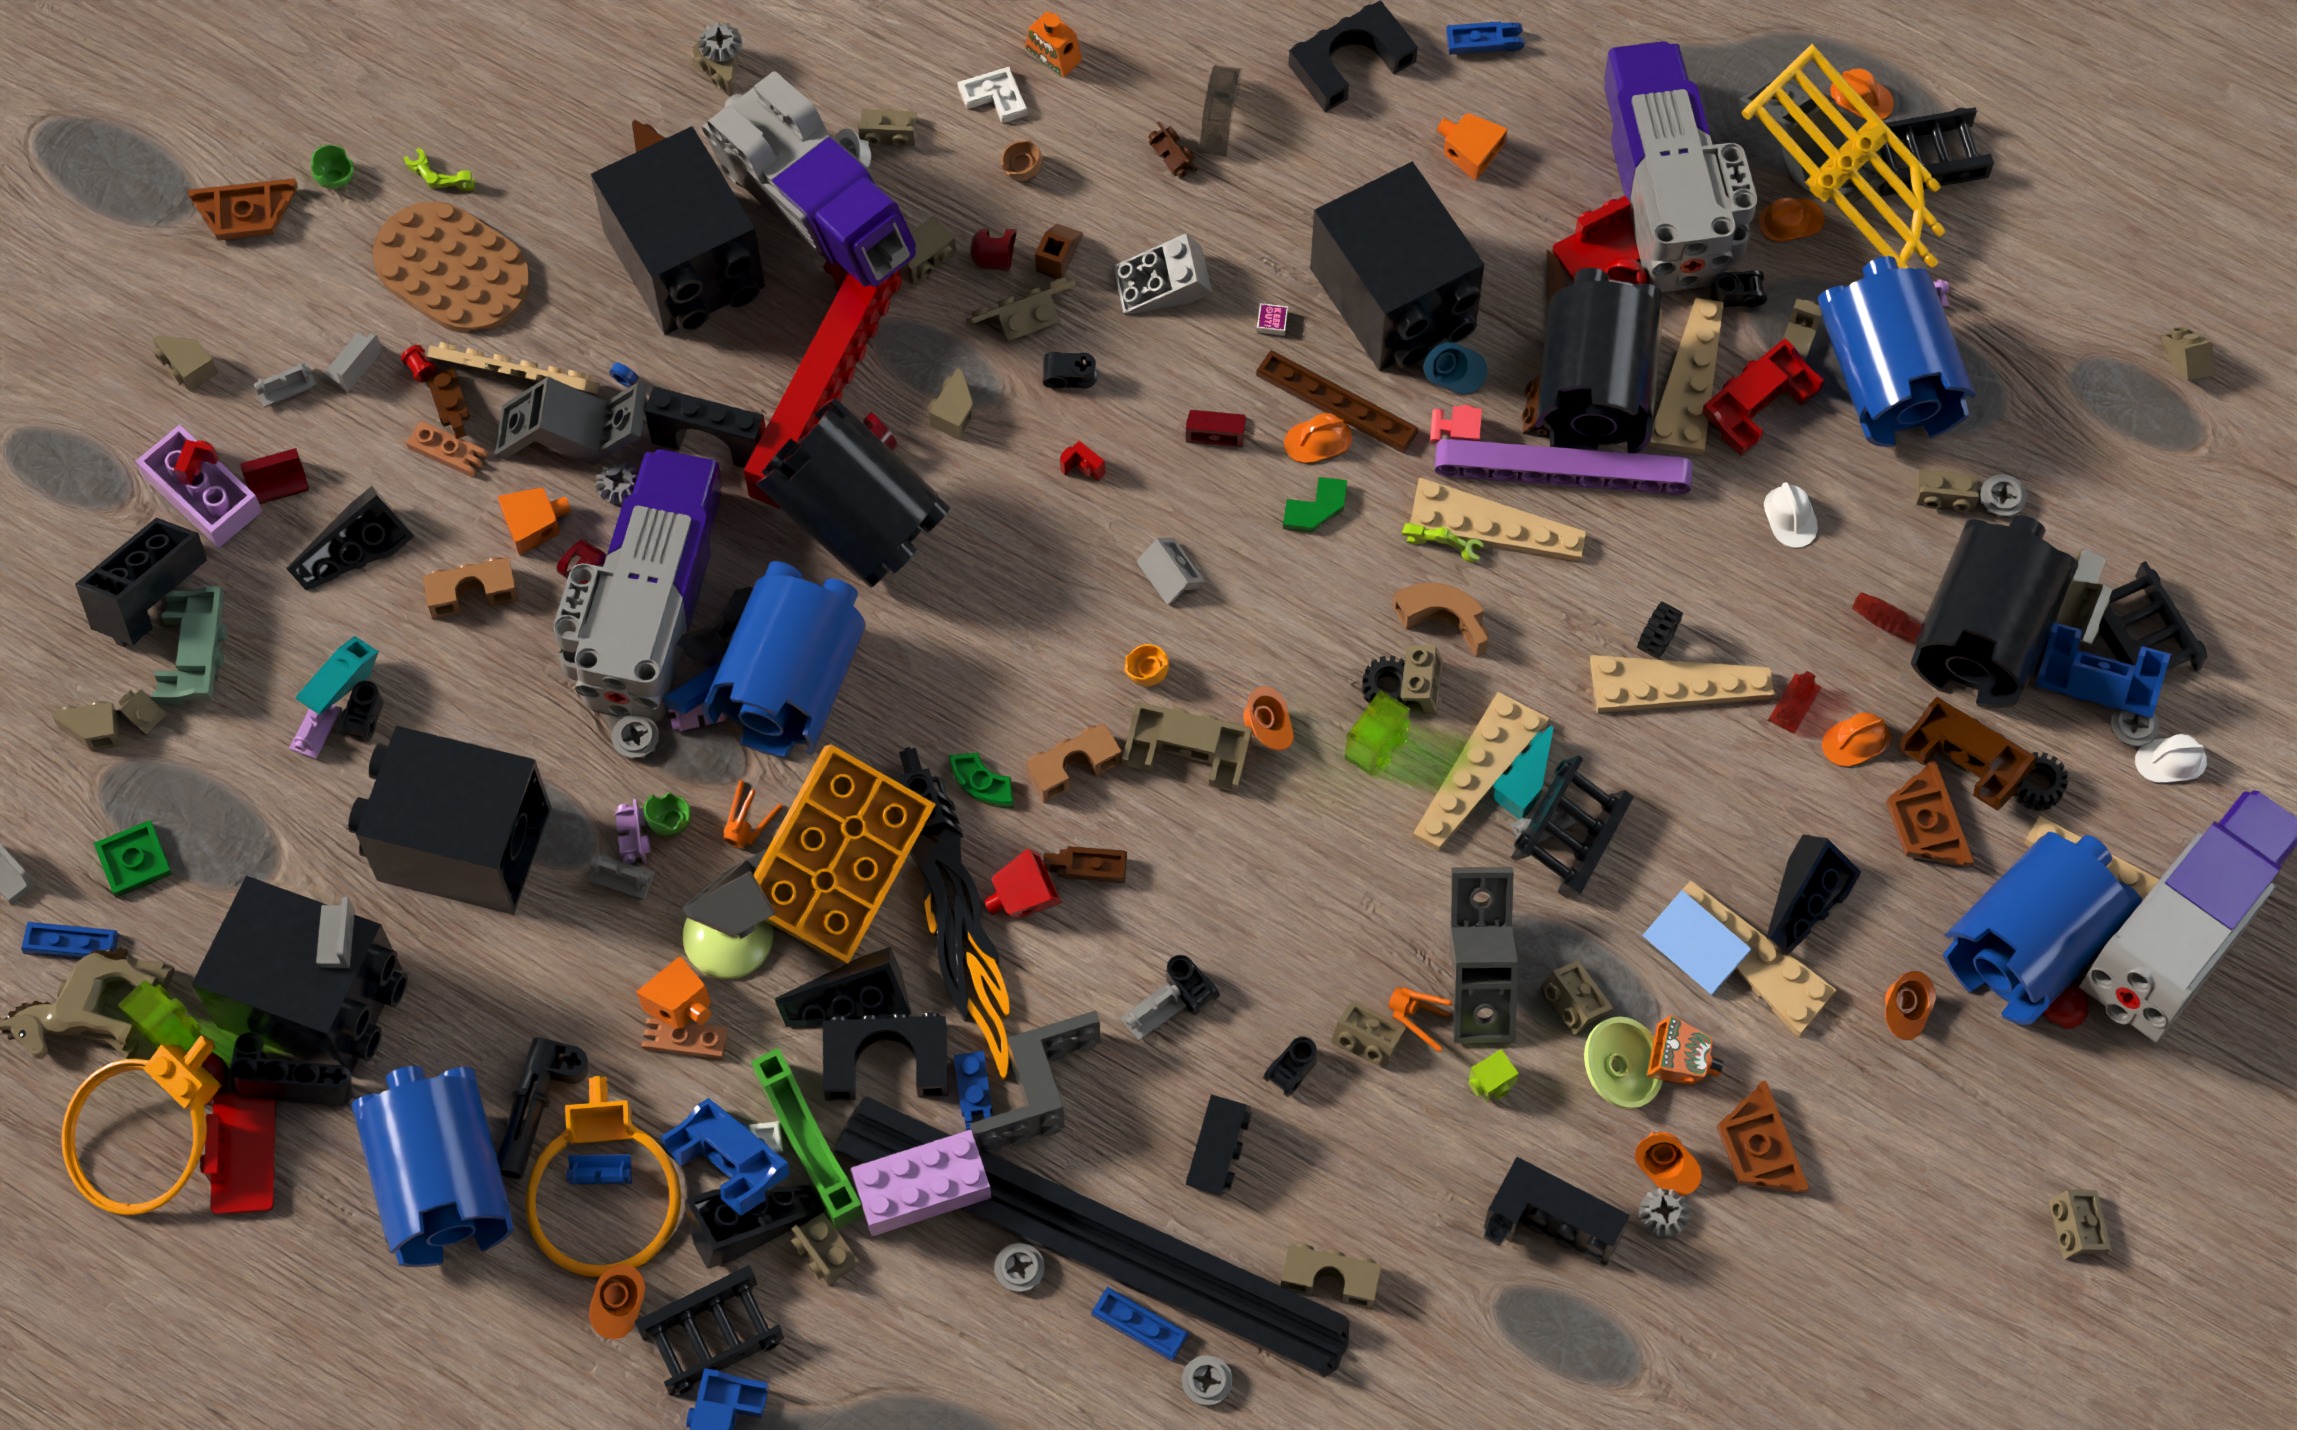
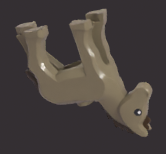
M110 948L92 951L76 963L68 980H64L60 984L58 989L59 998L55 1004L34 1001L32 1004L22 1003V1006L16 1007V1011H10L7 1014V1018L0 1022V1033L7 1034L8 1040L16 1039L26 1047L35 1059L44 1058L48 1052L46 1044L47 1033L78 1039H92L98 1043L112 1046L125 1059H134L139 1048V1041L132 1038V1036L135 1035L137 1027L133 1024L102 1015L109 990L121 984L129 983L139 990L143 999L151 1001L157 984L164 988L169 986L174 976L175 968L172 965L165 964V962H146L137 958L127 960L129 954L127 949L119 948L113 951Z

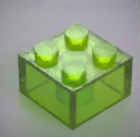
M1380 690L1347 734L1345 760L1372 777H1375L1380 769L1385 771L1393 759L1391 754L1397 747L1401 749L1409 738L1410 734L1407 733V730L1411 724V721H1409L1410 708Z
M144 980L118 1004V1007L137 1027L144 1038L157 1049L161 1044L181 1045L188 1052L201 1036L199 1033L202 1029L201 1025L192 1016L186 1017L187 1008L177 998L170 1000L171 995L160 984L154 987Z

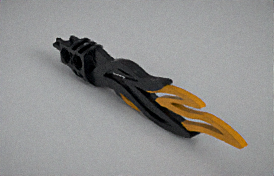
M910 747L904 748V751L899 752L905 772L904 775H900L901 784L910 790L916 787L925 788L926 791L919 795L936 804L931 812L934 818L926 821L909 854L925 878V912L930 934L935 936L937 932V952L941 975L956 1011L963 1021H967L969 1013L976 1022L989 1045L1001 1079L1006 1080L1009 1065L1006 1032L999 1015L986 995L981 978L988 985L1005 1017H1009L1010 1014L1009 999L1003 978L997 966L999 964V954L983 930L980 922L981 908L977 887L969 872L961 863V838L964 836L961 828L956 825L960 822L958 816L953 812L956 810L955 805L947 797L942 779L937 776L932 777L929 768L922 770L916 748L910 749ZM934 782H937L939 791L935 789ZM941 833L937 843L927 838ZM937 865L949 876L957 892L955 896V926L944 882ZM962 885L965 887L969 895L974 918L965 901L962 891ZM931 895H933L936 910L933 914L931 913ZM963 929L971 946L992 972L1000 990L995 986L977 958L963 951ZM945 940L954 983L948 973V969L946 966L944 954ZM963 960L970 971L978 998L997 1028L1001 1039V1053L989 1026L968 995L964 980Z

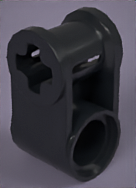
M1759 270L1721 272L1714 281L1710 298L1714 301L1724 302L1723 307H1757L1767 302V294L1763 292L1762 285L1764 273ZM1721 288H1727L1729 292L1724 291Z
M1050 352L1044 355L1042 383L1045 387L1051 389L1090 388L1097 382L1096 361L1089 353Z
M364 680L354 685L347 706L339 721L338 731L340 734L346 735L350 733L358 735L365 741H370L373 737L376 723L383 707L382 696L373 682ZM366 695H374L370 701H361Z
M1176 955L1168 961L1166 981L1170 986L1175 985L1180 990L1181 995L1179 997L1184 1001L1187 1009L1192 1014L1197 1015L1200 1012L1199 1008L1212 998L1216 1000L1220 997V993L1213 982L1199 970L1189 957ZM1176 968H1183L1188 974L1184 977H1177L1172 971Z
M1303 1036L1295 1038L1280 1057L1269 1066L1263 1079L1267 1082L1272 1081L1284 1091L1283 1094L1286 1097H1290L1316 1064L1317 1048L1314 1041ZM1305 1049L1311 1055L1306 1059H1299L1295 1056V1053L1298 1050Z

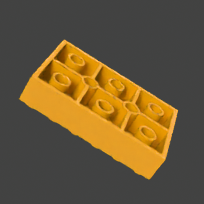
M834 745L824 746L753 874L776 911L775 915L764 921L837 962L849 964L936 804Z

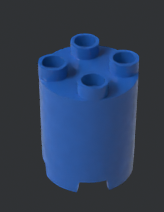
M1891 256L1874 259L1862 269L1865 278L1849 286L1842 285L1827 289L1819 295L1817 300L1866 440L1875 446L1894 447L1896 445L1894 432L1923 425L1930 438H1934L1954 428L1969 416L1965 398L1968 395L1970 398H1973L1976 394L1933 279L1928 274V271L1923 268L1899 269L1896 259Z
M773 561L770 562L764 577L759 578L753 587L702 710L706 719L712 724H715L721 713H723L734 722L743 726L740 744L750 749L775 757L787 758L795 743H809L806 753L812 755L862 638L866 623L861 613L854 607L858 591L852 585L838 579H827L822 587L802 579V573L795 567L784 562Z
M2047 832L1944 934L1948 939L1953 937L1954 941L1944 952L1943 957L1951 972L1969 993L1984 983L1998 996L2009 1002L2001 1013L2002 1018L2016 1024L2030 1025L2099 956L2108 941L2119 931L2143 900L2132 887L2119 882L2106 868L2112 861V855L2101 841L2093 836L2085 835L2075 844L2054 832Z
M421 1066L402 1067L390 1072L386 1076L389 1090L382 1093L368 1094L353 1101L351 1106L385 1240L389 1245L390 1252L396 1254L400 1266L428 1267L441 1265L444 1262L442 1246L475 1236L480 1250L486 1251L511 1235L514 1228L510 1215V1204L477 1079L472 1067L453 1068L443 1072L438 1077L427 1079Z

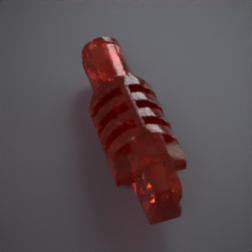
M1860 592L1852 606L1855 612L1868 622L1893 636L1899 637L1901 634L1916 643V637L1921 626L1909 620L1910 616H1908V613L1882 599Z

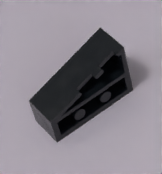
M1211 1094L1185 1185L1219 1195H1224L1225 1190L1231 1191L1235 1178V1173L1231 1172L1234 1160L1239 1161L1244 1143L1240 1141L1243 1131L1248 1130L1252 1118L1250 1105Z

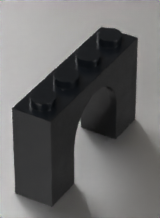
M1380 0L1374 4L1364 6L1360 12L1351 17L1342 18L1329 29L1320 30L1309 40L1295 44L1289 50L1288 66L1323 111L1327 112L1348 100L1349 84L1330 60L1333 53L1347 45L1366 46L1378 54L1394 75L1416 62L1418 46Z
M655 386L644 410L652 444L679 451L687 429L704 431L722 440L731 451L733 465L743 468L746 467L766 429L763 414Z
M926 1013L922 1017L896 1014L891 1018L866 1015L861 1017V1019L853 1020L837 1016L823 1021V1092L825 1101L856 1100L857 1061L867 1047L885 1040L899 1042L913 1053L916 1059V1089L918 1097L949 1096L946 1016H940L937 1013Z

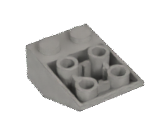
M1187 233L1113 265L1123 314L1125 315L1188 305L1213 294L1202 246Z

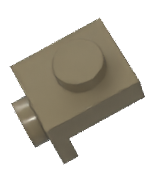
M142 689L134 693L129 690L118 701L121 706L116 710L119 715L125 716L143 735H146L167 714Z

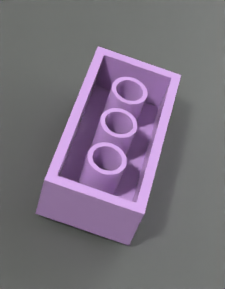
M179 424L137 459L136 464L143 478L219 549L258 516L262 509L256 495L219 461L217 464L202 461L200 473L198 476H194L191 486L179 483L174 468L186 439L197 441Z
M971 1130L851 1168L871 1236L991 1198L990 1185Z

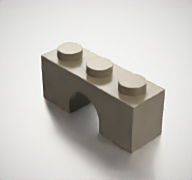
M1298 1243L1296 1246L1289 1245L1281 1278V1287L1294 1293L1311 1296L1313 1285L1317 1279L1327 1275L1334 1276L1341 1281L1344 1287L1342 1303L1373 1310L1382 1265L1376 1264V1261L1371 1258L1358 1257L1357 1259L1345 1257V1254L1339 1251L1328 1250L1325 1253L1314 1250V1247L1308 1244Z

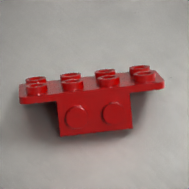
M1626 196L1617 200L1611 199L1594 211L1584 212L1577 219L1575 234L1553 245V253L1573 282L1575 273L1583 268H1597L1605 272L1608 265L1616 258H1630L1637 262L1641 261L1629 215L1631 203Z
M236 1094L218 1095L213 1103V1114H206L205 1155L200 1157L201 1173H204L211 1183L210 1209L215 1215L271 1211L274 1207L276 1100L243 1098Z

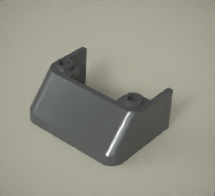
M768 848L721 874L684 905L682 909L687 917L730 937L738 935L741 939L756 930L754 925L775 915V909L753 875Z

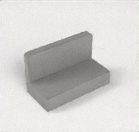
M358 332L323 373L325 379L348 393L381 354L382 348L377 335L370 333L366 337Z
M1157 538L1137 560L1138 565L1166 604H1172L1184 590L1199 589L1205 583V580L1175 538Z
M0 843V893L12 905L35 887L26 871Z
M342 897L341 905L321 906L316 958L318 968H350L355 909L349 897Z

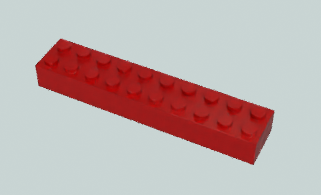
M900 269L878 286L870 284L865 287L850 273L847 274L744 469L750 498L780 509L755 483L765 477L762 470L790 438L798 443L819 422L815 415L818 409L834 397L841 402L842 390L845 384L851 383L857 361L863 360L869 338L873 339L875 337L880 317L887 314L891 304V296L893 293H898L901 287L902 277H900Z

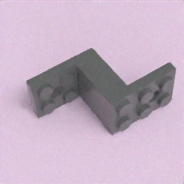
M1781 70L1740 98L1741 108L1745 109L1783 71ZM1792 78L1782 89L1831 143L1839 149L1846 142L1844 134ZM1822 92V94L1838 110L1836 100ZM1774 96L1763 106L1819 168L1829 159V156ZM1781 144L1790 180L1812 192L1805 183L1810 175ZM1867 162L1858 170L1860 175L1874 190L1886 182L1879 172ZM1849 179L1839 188V191L1852 205L1864 197ZM1831 198L1827 200V202L1838 207L1837 204Z
M546 377L502 405L494 456L505 460L536 441L586 463L595 465L639 439L644 430V424L642 423L643 415L647 404V386L637 382L608 401H604L553 378Z
M1513 867L1451 868L1449 948L1455 983L1454 1043H1515L1518 958L1512 930ZM1479 892H1486L1490 895L1489 899L1485 902H1477L1473 898ZM1483 1008L1493 1011V1014L1488 1018H1481L1477 1015L1478 1011Z
M1096 1010L1007 1038L1009 1059L1025 1107L970 1123V1128L978 1148L994 1154L1000 1151L1003 1146L1009 1144L1014 1146L1023 1145L1029 1142L1032 1137L1041 1134L1043 1136H1051L1065 1127L1063 1104L1047 1059L1051 1061L1064 1058L1069 1052L1075 1050L1081 1052L1093 1049L1096 1044L1101 1043L1100 1021Z

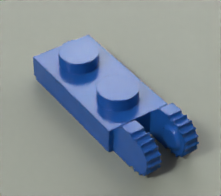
M1501 21L1448 25L1446 26V37L1449 55L1503 51L1504 49L1507 51L1520 50L1525 46L1523 37L1511 36H1518L1522 33V24L1518 22L1501 23Z
M984 1051L953 1055L962 1117L965 1118L966 1131L971 1130L970 1123H973L971 1115L984 1114V1119L991 1117L992 1113Z

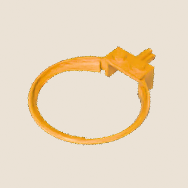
M201 1035L188 1052L181 1045L161 1044L150 1060L124 1059L109 1063L92 1073L79 1086L65 1113L62 1127V1152L67 1171L73 1183L91 1203L115 1214H144L168 1203L188 1182L199 1162L206 1141L207 1125L204 1105L212 1099L222 1086L201 1066L216 1047L213 1040ZM143 1070L184 1109L189 1107L193 1125V1145L188 1164L173 1187L154 1200L139 1204H127L107 1198L88 1181L78 1161L75 1133L81 1109L97 1086L115 1075Z
M594 1076V1078H589V1103L565 1105L566 1129L545 1147L534 1164L526 1190L525 1211L528 1226L535 1242L550 1260L575 1274L601 1277L605 1270L618 1264L630 1265L637 1269L651 1260L665 1246L679 1218L681 1188L675 1167L664 1149L655 1139L632 1124V1109L628 1100L608 1102L607 1077ZM634 1140L647 1148L656 1157L667 1178L669 1207L661 1230L645 1249L635 1256L618 1263L592 1265L581 1263L565 1256L549 1242L538 1221L536 1193L543 1171L553 1157L567 1146L568 1141L572 1145Z

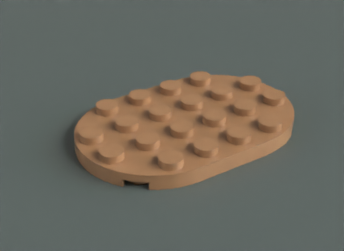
M424 202L406 207L385 222L374 242L373 261L378 277L383 285L392 294L446 329L460 333H470V330L485 328L487 331L495 329L513 318L522 308L528 296L530 288L529 270L519 248L509 239L457 206L442 202Z

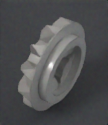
M717 21L716 25L711 27L707 25L706 29L699 33L698 47L705 58L715 62H723L734 58L740 52L742 37L738 28H733L729 22L725 25ZM718 35H721L723 38L722 48H719L716 42Z
M614 461L608 467L603 466L596 480V489L599 496L608 503L623 504L625 498L633 494L639 474L637 468L629 465L627 461L625 463ZM623 475V481L625 482V484L620 483L618 487L614 489V482L612 481V479L617 480L619 476Z
M2001 474L1988 478L1980 490L1981 504H1984L1988 513L1993 512L1997 514L1998 518L2002 516H2009L2011 518L2014 514L2021 512L2026 504L2027 493L2023 484L2009 475ZM2004 488L2006 498L2009 499H2006L2005 503L2001 504L2000 497L1998 496Z
M2117 708L2110 720L2112 725L2111 732L2115 733L2118 742L2123 741L2129 747L2140 746L2142 748L2144 745L2152 742L2159 731V721L2155 713L2153 718ZM2136 716L2137 726L2141 728H2138L2133 734L2131 726L2127 724H2130Z
M629 715L619 720L614 726L611 735L612 744L620 756H626L631 760L638 757L644 759L647 754L654 752L655 746L659 742V731L654 721L649 717ZM631 729H634L638 736L644 735L640 737L639 746L633 740H630L632 738Z
M1660 1187L1657 1190L1648 1192L1643 1198L1639 1207V1217L1643 1226L1650 1233L1660 1237H1671L1680 1233L1685 1228L1689 1219V1207L1685 1202L1684 1196H1680L1674 1189L1668 1190ZM1662 1201L1666 1204L1667 1209L1674 1211L1669 1213L1667 1223L1662 1214L1655 1212L1660 1210Z
M1015 1243L1005 1247L998 1254L994 1270L996 1279L1004 1289L1007 1288L1018 1293L1023 1291L1029 1292L1033 1287L1039 1285L1045 1273L1043 1257L1036 1248L1024 1243ZM1014 1258H1017L1021 1265H1029L1025 1269L1024 1279H1022V1276H1019L1018 1272H1011V1270L1015 1269Z
M1209 1355L1200 1356L1186 1365L1182 1373V1388L1190 1401H1194L1201 1406H1215L1227 1398L1232 1388V1374L1229 1367L1221 1359ZM1209 1369L1211 1370V1380L1216 1382V1384L1210 1385L1206 1393H1204L1203 1385L1201 1382H1198V1379H1204Z

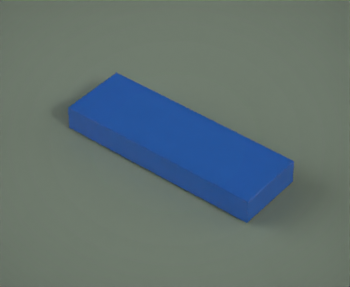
M722 660L663 697L665 707L686 714L705 702Z
M27 922L21 951L24 954L82 959L95 950L112 948L115 951L119 933L117 930Z
M1106 1287L1091 1312L1092 1317L1171 1362L1174 1361L1189 1336L1188 1332L1109 1287Z

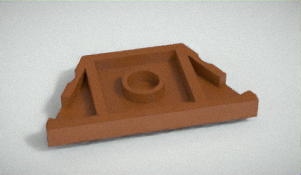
M292 178L188 190V195L219 241L273 235L298 188L296 179Z
M1931 760L1920 773L1910 778L1905 786L1895 791L1886 801L1905 856L1966 868L1972 867L1974 861L1936 760Z
M1766 1080L1762 1081L1717 1126L1738 1183L1740 1185L1780 1191L1808 1193L1809 1186Z

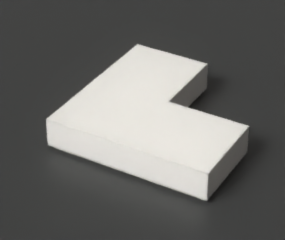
M1010 66L957 82L966 109L993 102L1001 123L1028 116L1027 107Z

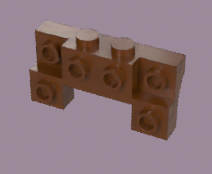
M1938 697L1928 705L1920 719L1901 738L1899 751L1922 765L1938 751L1974 773L1981 779L1975 784L1973 796L1997 811L2015 794L2017 785L2034 769L2036 756Z

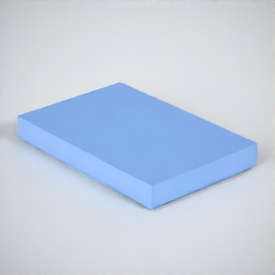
M1683 890L1678 893L1642 935L1712 996L1752 951L1747 944Z

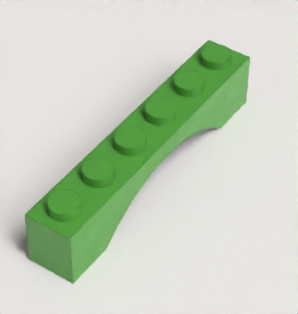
M777 1048L751 1061L754 1075L835 1229L837 1230L863 1217L862 1204L816 1124L780 1049Z

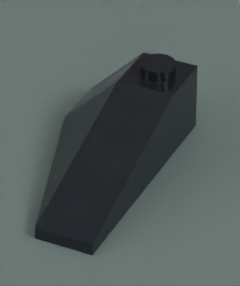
M371 486L350 503L286 569L305 590H309L338 578L340 574L355 568L360 569L374 560L384 559L393 555L410 541L414 535L385 499Z
M1803 834L1788 859L1766 939L1783 955L1788 956L1810 934L1811 927L1818 920H1824L1830 915L1828 911L1836 903H1842L1848 897L1861 874V871L1828 838Z
M891 947L859 957L849 962V964L834 969L775 998V1003L786 1027L822 1026L823 1021L837 1016L853 1020L861 1019V1017L866 1015H874L879 1018H891L896 1014L911 1015L902 972Z
M810 1185L773 1187L772 1190H766L765 1201L742 1216L721 1199L720 1189L711 1190L685 1200L693 1244L707 1269L735 1260L790 1231L795 1225L799 1226L824 1212L823 1206Z

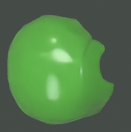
M329 144L319 147L312 154L311 173L314 180L322 187L335 190L346 186L353 178V160L349 159L344 148Z
M667 792L663 797L651 795L644 804L645 820L651 830L660 836L679 834L689 826L692 820L691 808L683 797L673 795L670 792Z

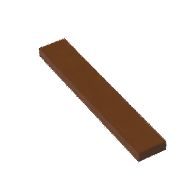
M1270 350L1256 371L1257 377L1325 413L1336 415L1338 418L1343 419L1344 423L1403 454L1418 434L1419 428L1272 350Z

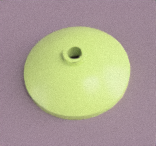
M687 917L683 928V946L688 959L700 972L717 979H736L752 973L767 959L774 940L773 925L762 921L754 925L756 930L740 939L738 935L730 937Z
M1613 1017L1599 1023L1591 1031L1584 1053L1586 1071L1594 1089L1607 1102L1624 1109H1633L1649 1103L1657 1095L1663 1080L1647 1077L1654 1036L1641 1023L1631 1018Z

